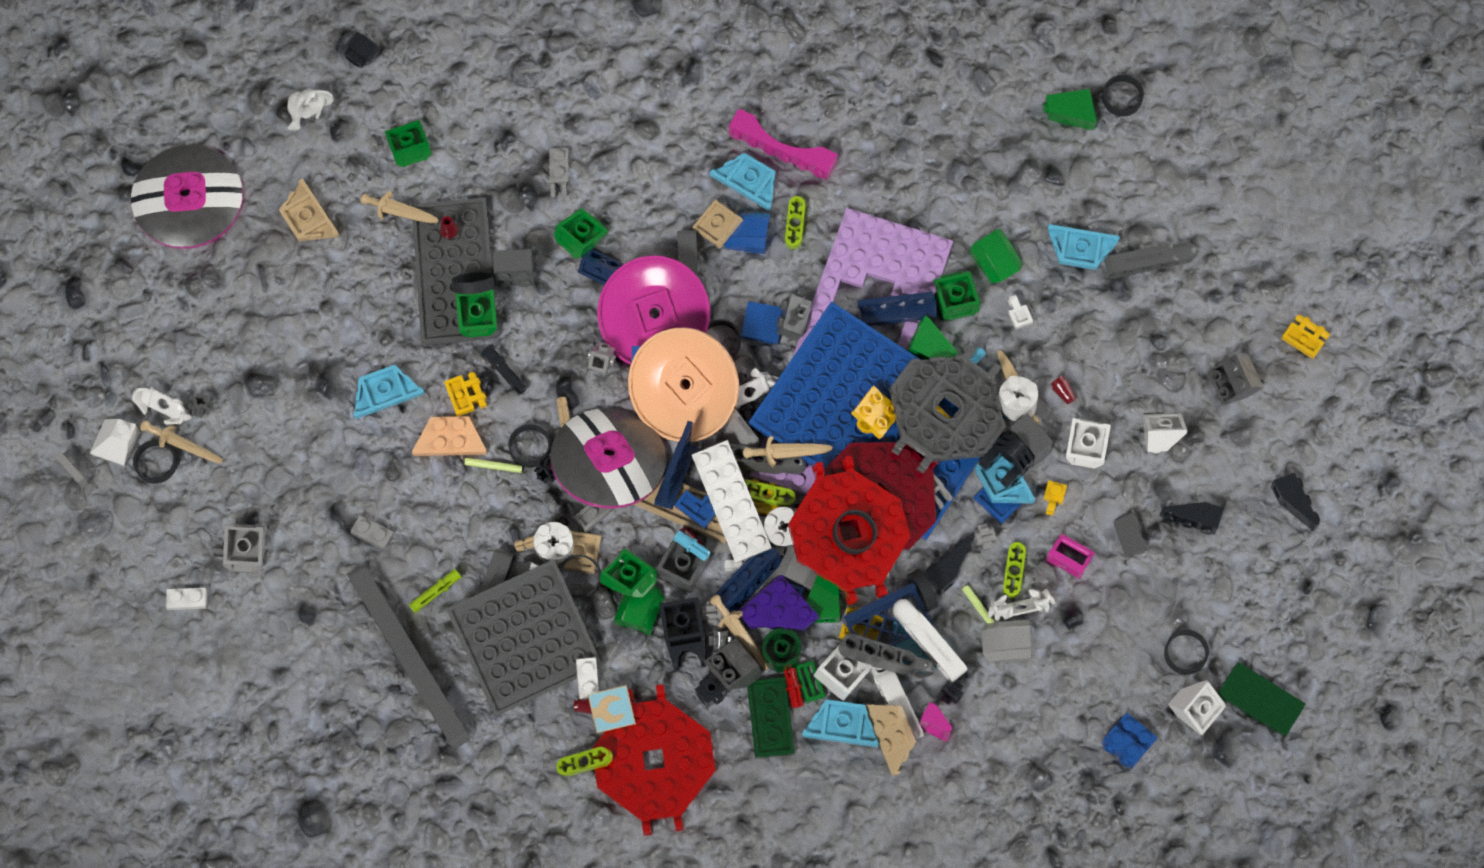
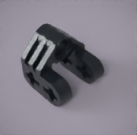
M1004 434L980 460L979 466L988 471L1001 457L1005 458L1014 466L1000 483L1005 488L1010 489L1030 469L1034 458L1020 439Z

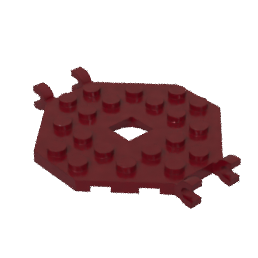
M897 442L850 443L824 469V476L845 472L841 461L844 460V457L852 456L856 472L875 484L882 485L888 492L901 499L911 536L902 551L910 550L936 522L933 469L941 461L931 462L926 471L921 473L917 468L923 461V458L908 444L905 445L899 455H896L892 450ZM855 520L839 523L843 541L861 537Z

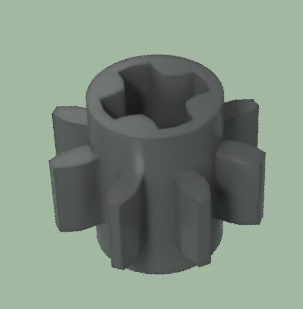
M198 393L195 397H190L187 410H191V416L202 418L205 414L209 415L212 402H208V396Z
M714 629L713 634H709V645H713L714 651H719L732 641V634H728L727 629Z

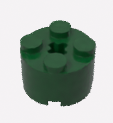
M777 628L765 636L762 644V656L766 665L776 673H782L785 670L789 671V669L795 668L800 662L802 647L801 641L795 632ZM779 648H781L782 650L785 649V652H784V653L778 652V649H779Z

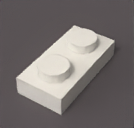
M167 589L166 609H207V589Z
M596 657L575 659L579 699L588 698V694L599 692Z

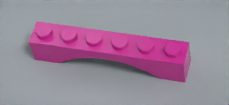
M741 109L737 110L728 126L729 135L735 140L745 141L749 146L753 148L758 147L766 154L775 155L783 162L792 163L800 170H807L820 179L828 180L838 162V154L822 146L797 148L780 143L764 131L754 115Z

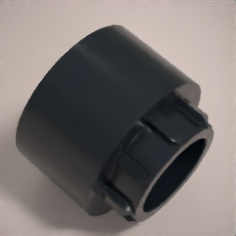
M355 31L344 45L346 51L343 54L353 65L363 68L365 64L370 65L380 52V48L368 37Z

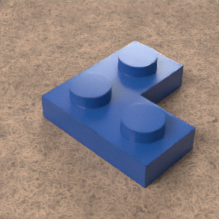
M686 490L674 504L678 510L704 529L716 517L708 494L701 501Z

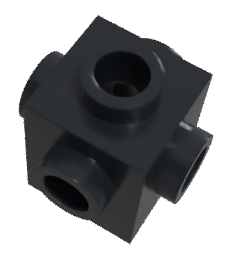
M712 675L711 677L703 678L699 682V686L695 688V694L708 709L714 703L718 705L725 699L726 689Z

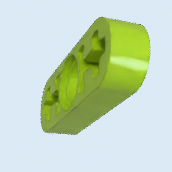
M800 196L792 197L788 204L785 245L789 249H797L802 243L805 200ZM795 203H799L798 213H795ZM798 219L801 223L799 226L794 227L790 224V221ZM792 232H796L795 243H791L790 240L792 239Z
M745 481L747 489L752 487V491H756L750 492L754 502L778 507H790L796 500L795 493L791 489L754 481ZM758 488H761L759 491V497H757ZM765 490H771L774 495L770 499H765L762 493ZM777 492H779L778 501H776ZM786 495H790V499H792V500H788V502H784V498H781V497H785Z
M1020 542L1012 543L1007 555L1003 594L1007 595V598L1010 599L1016 598L1021 590L1026 548ZM1015 548H1019V552H1022L1018 555V561H1014L1015 552L1012 551H1015ZM1017 566L1020 569V573L1012 575L1009 572V568ZM1011 580H1015L1014 589H1017L1013 593H1010L1009 589H1007L1010 587Z
M597 747L559 759L556 764V770L563 776H573L609 765L613 755L609 749ZM602 753L606 754L603 760L593 758L602 756ZM587 756L589 759L588 765L581 767L580 760ZM566 763L570 765L575 764V767L570 766L567 768V771L563 770V767L566 766Z

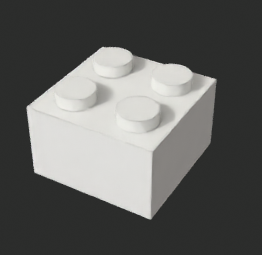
M837 647L817 669L814 677L844 701L866 677L873 666L842 656Z

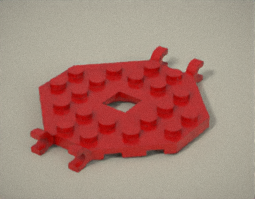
M847 456L841 461L845 471L842 473L824 476L823 463H814L812 470L815 481L789 521L788 528L797 562L810 568L823 579L837 585L839 589L845 592L847 605H851L858 601L855 589L875 586L877 599L883 598L888 594L883 582L911 536L901 499L856 472L852 456ZM849 510H860L867 513L874 520L877 527V537L873 545L864 553L857 555L847 554L840 550L832 536L835 521L841 514ZM847 515L839 520L837 535L846 547L860 550L869 546L872 540V530L864 518L857 515ZM855 520L861 537L843 541L839 523Z
M663 684L656 685L658 700L634 703L632 689H627L636 724L605 731L592 749L597 747L607 748L613 755L609 765L595 769L597 789L640 820L644 836L652 835L650 821L674 818L675 832L683 831L682 815L716 772L710 731L667 701ZM661 749L663 751L665 768L645 770L643 752ZM602 753V756L593 758L603 760L606 754Z

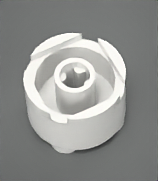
M1010 376L1002 384L999 392L1003 416L1012 421L1020 420L1027 413L1032 417L1037 408V385L1027 378Z
M788 506L779 507L772 510L765 518V533L768 539L775 545H793L789 528L787 527L786 530L782 526L784 523H789L797 509Z
M550 522L541 525L534 536L536 554L544 563L554 559L557 565H561L564 560L573 554L574 543L572 534L568 527L561 523ZM553 541H556L555 546L552 547V546H551L552 542H553Z

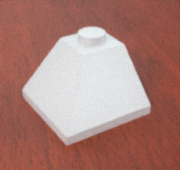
M1181 413L1143 415L1145 445L1148 452L1161 453L1162 451H1168L1187 434V428Z
M105 419L90 451V455L126 466L141 432L135 424L127 421Z
M1206 680L1180 689L1168 704L1177 717L1200 735L1205 733L1226 707L1214 688Z

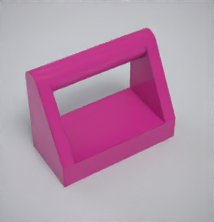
M1061 533L1049 551L1046 561L1081 579L1096 552ZM1061 542L1087 556L1088 558L1084 564L1081 565L1056 551Z
M929 702L920 721L922 731L947 742L950 739L952 727L938 706Z

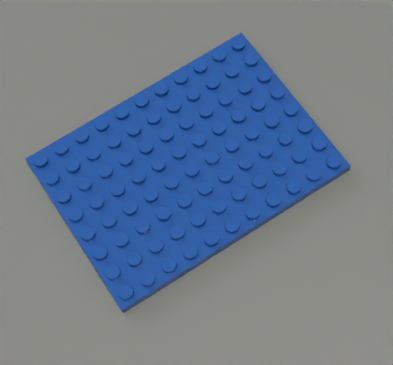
M831 301L752 416L748 425L768 438L772 436L773 441L777 444H825L832 446V451L827 453L801 456L811 466H814V463L822 462L824 469L850 443L898 442L900 436L896 420L884 436L878 439L872 432L867 434L859 430L857 427L858 420L851 412L872 386H875L892 402L889 391L890 387L912 359L919 358ZM943 398L938 404L951 419L959 410L957 406L946 398ZM913 449L920 457H922L923 459L925 458L922 454ZM981 457L941 461L933 469L934 475L944 484V487L953 499ZM939 491L935 495L942 501L944 507L939 509L935 505L936 522L921 537L925 541L952 502V500L947 501Z

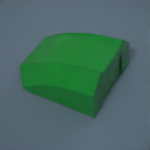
M420 120L384 131L396 165L405 168L408 165L423 160L427 161L431 155L430 146Z
M580 208L557 224L553 235L557 244H560L573 258H581L596 246L609 231L589 212Z
M1001 229L994 230L970 247V256L990 283L1002 282L1020 271L1022 267L1020 258Z
M958 271L933 279L943 319L952 321L958 318L973 316L980 311V301L970 271Z
M494 290L476 294L455 293L459 333L467 338L491 336L497 330Z
M625 548L600 574V582L619 593L640 598L656 584L657 580L656 569Z
M652 587L642 598L624 594L615 615L614 623L652 636L660 614L659 604L664 602V595L657 587Z

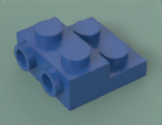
M1126 713L1106 735L1101 744L1106 752L1111 755L1115 754L1122 765L1133 769L1158 737Z

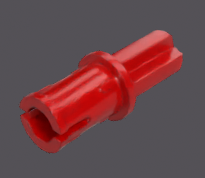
M791 668L789 671H784L788 686L786 691H789L792 707L800 708L803 706L800 690L802 686L799 685L796 668Z

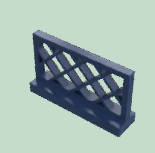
M687 421L681 439L675 448L654 505L670 510L674 508L692 463V455L696 453L697 448L690 445L693 422Z
M914 583L845 615L841 619L850 634H855L853 626L861 624L866 626L864 635L861 637L866 638L868 628L879 631L876 641L879 642L881 633L884 632L893 635L888 645L895 646L911 638L909 634L902 636L896 633L900 622L895 618L887 616L888 611L894 606L896 601L900 599L908 600L914 597L917 603L916 609H920L921 614L934 626L916 592L917 589ZM876 615L883 618L881 628L870 625L873 616ZM886 619L897 622L894 632L883 629Z

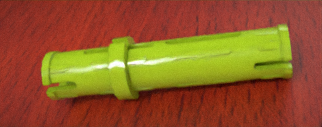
M453 569L442 579H437V583L409 603V607L416 614L441 593L447 592L448 588L462 577L456 569Z

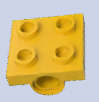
M875 386L868 390L851 412L858 420L857 427L859 430L867 434L872 432L878 439L884 436L896 420L892 402Z

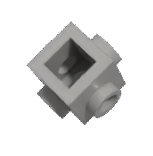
M597 343L588 353V369L607 373L616 361V355H614L615 348L610 347L606 343Z

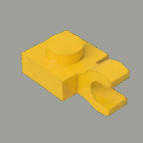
M1048 480L1043 499L1049 502L1046 510L1047 515L1053 516L1056 504L1062 505L1067 485Z

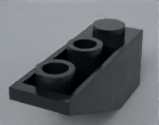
M1294 472L1274 480L1271 488L1278 503L1312 531L1316 530L1320 524V518L1318 513L1314 512L1311 507V499L1303 490L1304 486L1301 478H1297Z
M1208 502L1162 507L1159 517H1162L1167 522L1175 521L1181 523L1185 528L1199 529L1200 532L1206 535H1215L1224 508Z
M969 536L965 540L963 538L955 544V549L951 552H945L940 557V562L936 565L933 563L926 569L927 573L925 576L940 596L953 586L957 580L971 544Z

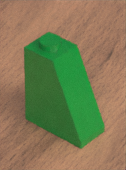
M1090 89L1046 95L1045 102L1042 103L1043 113L1047 114L1048 120L1083 129L1095 130L1097 121Z
M924 316L919 321L907 348L908 352L921 360H929L934 357L952 358L958 354L956 349L927 316Z
M817 575L806 601L819 616V619L813 624L839 623V588L829 580L827 581Z

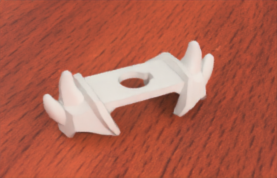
M754 368L750 375L757 378L739 386V396L735 408L738 410L740 406L768 394L779 377L769 375L768 372H760ZM747 387H753L756 390L751 397H746L744 394Z
M151 386L149 388H135L133 391L132 401L138 405L143 415L146 414L147 407H151L171 417V419L164 420V424L167 426L181 424L183 421H188L194 417L190 414L191 410L184 408L181 400L173 399L153 389ZM165 399L169 407L162 408L159 405V400Z
M1029 589L1028 591L1032 596L1030 599L1008 604L1005 603L1007 595L1004 594L995 601L991 600L988 618H991L994 614V619L996 622H999L1001 616L1007 620L1012 616L1034 611L1043 612V608L1045 612H1049V602L1054 605L1055 600L1047 589H1044V591ZM1021 605L1027 606L1022 610L1016 609V607Z

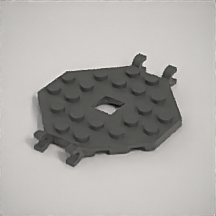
M971 345L963 355H957L952 358L912 359L889 389L900 436L892 452L899 455L905 445L908 444L922 454L925 458L917 468L921 473L926 471L931 462L984 457L1006 427L1005 420L1001 414L1002 408L999 395H997L995 388V376L1002 367L995 363L991 370L986 372L970 360L977 350ZM943 398H946L959 408L952 419L946 418L936 409Z

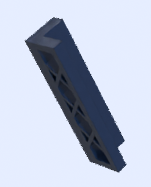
M591 249L582 256L577 273L605 285L610 276L624 264Z
M933 291L858 300L861 321L868 326L918 321L924 316L929 317V319L937 318V305Z
M772 547L770 550L748 558L714 594L720 596L722 603L729 612L738 611L775 572L782 562L779 552Z

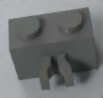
M793 294L783 299L780 305L781 315L776 321V334L795 341L803 337L812 301Z

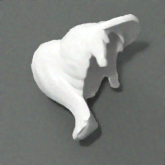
M310 88L302 92L296 91L292 93L287 104L288 112L292 117V122L289 124L288 129L293 131L299 130L301 117L307 119L316 114L315 118L319 119L324 106L333 103V95L328 91Z

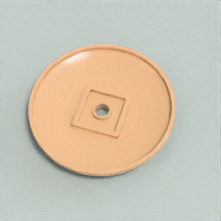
M671 328L655 334L639 348L630 366L628 389L632 405L639 418L653 428L661 437L679 442L687 421L693 422L691 442L715 434L728 422L738 401L739 379L731 356L716 339L707 333L692 328ZM683 379L690 381L689 389L683 387Z

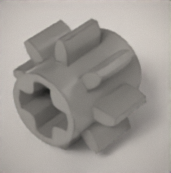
M987 524L979 525L978 531L973 532L976 545H981L983 549L992 547V542L996 541L994 528L987 527Z
M707 601V606L702 607V620L708 621L709 626L718 625V620H722L723 616L716 606Z

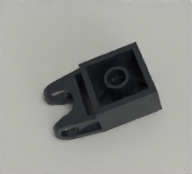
M695 597L659 604L665 643L674 671L680 672L681 657L688 652L695 653L700 660L701 666L706 667L707 665L704 663L707 660L706 635L699 598ZM685 618L687 623L685 625L678 624V622H681L680 619Z

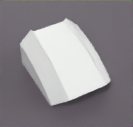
M1072 418L1066 459L1072 465L1094 469L1104 465L1111 425Z

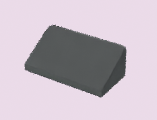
M1132 513L1113 521L1125 558L1144 553L1145 545L1134 514Z

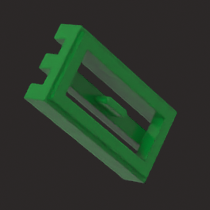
M813 660L795 666L806 704L818 701V699H825L826 697L821 682L817 678H815L820 694L816 695L807 668L811 666L813 675L817 670ZM802 668L804 670L812 697H809L800 671V669Z

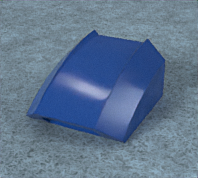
M737 213L743 221L724 243L725 248L765 254L770 214Z

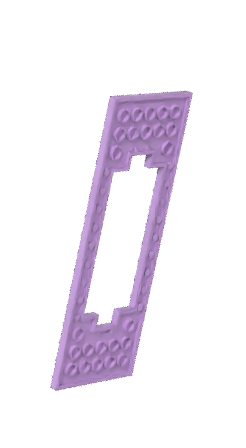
M846 208L809 311L804 336L799 339L794 355L830 302L834 301L840 282L862 288L868 275L894 283L891 296L933 291L935 297L936 290L933 279L943 274L953 241ZM920 320L905 322L898 341V345L907 350ZM765 435L760 448L766 447L768 437ZM756 458L755 461L760 462L762 460L760 458ZM806 463L805 471L801 474H770L751 471L750 474L752 479H758L767 484H770V482L776 483L777 486L791 489L793 492L805 496L815 481L812 466Z

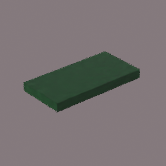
M1237 662L1218 692L1220 698L1283 737L1287 736L1306 703Z
M786 677L758 679L747 686L755 759L795 755L788 693L786 691Z

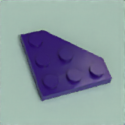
M782 575L738 610L743 613L740 618L749 628L753 629L760 627L805 631L819 619L818 614Z

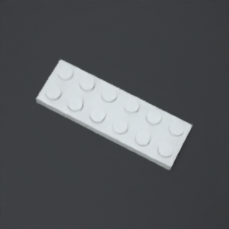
M728 440L693 454V460L735 563L772 549Z

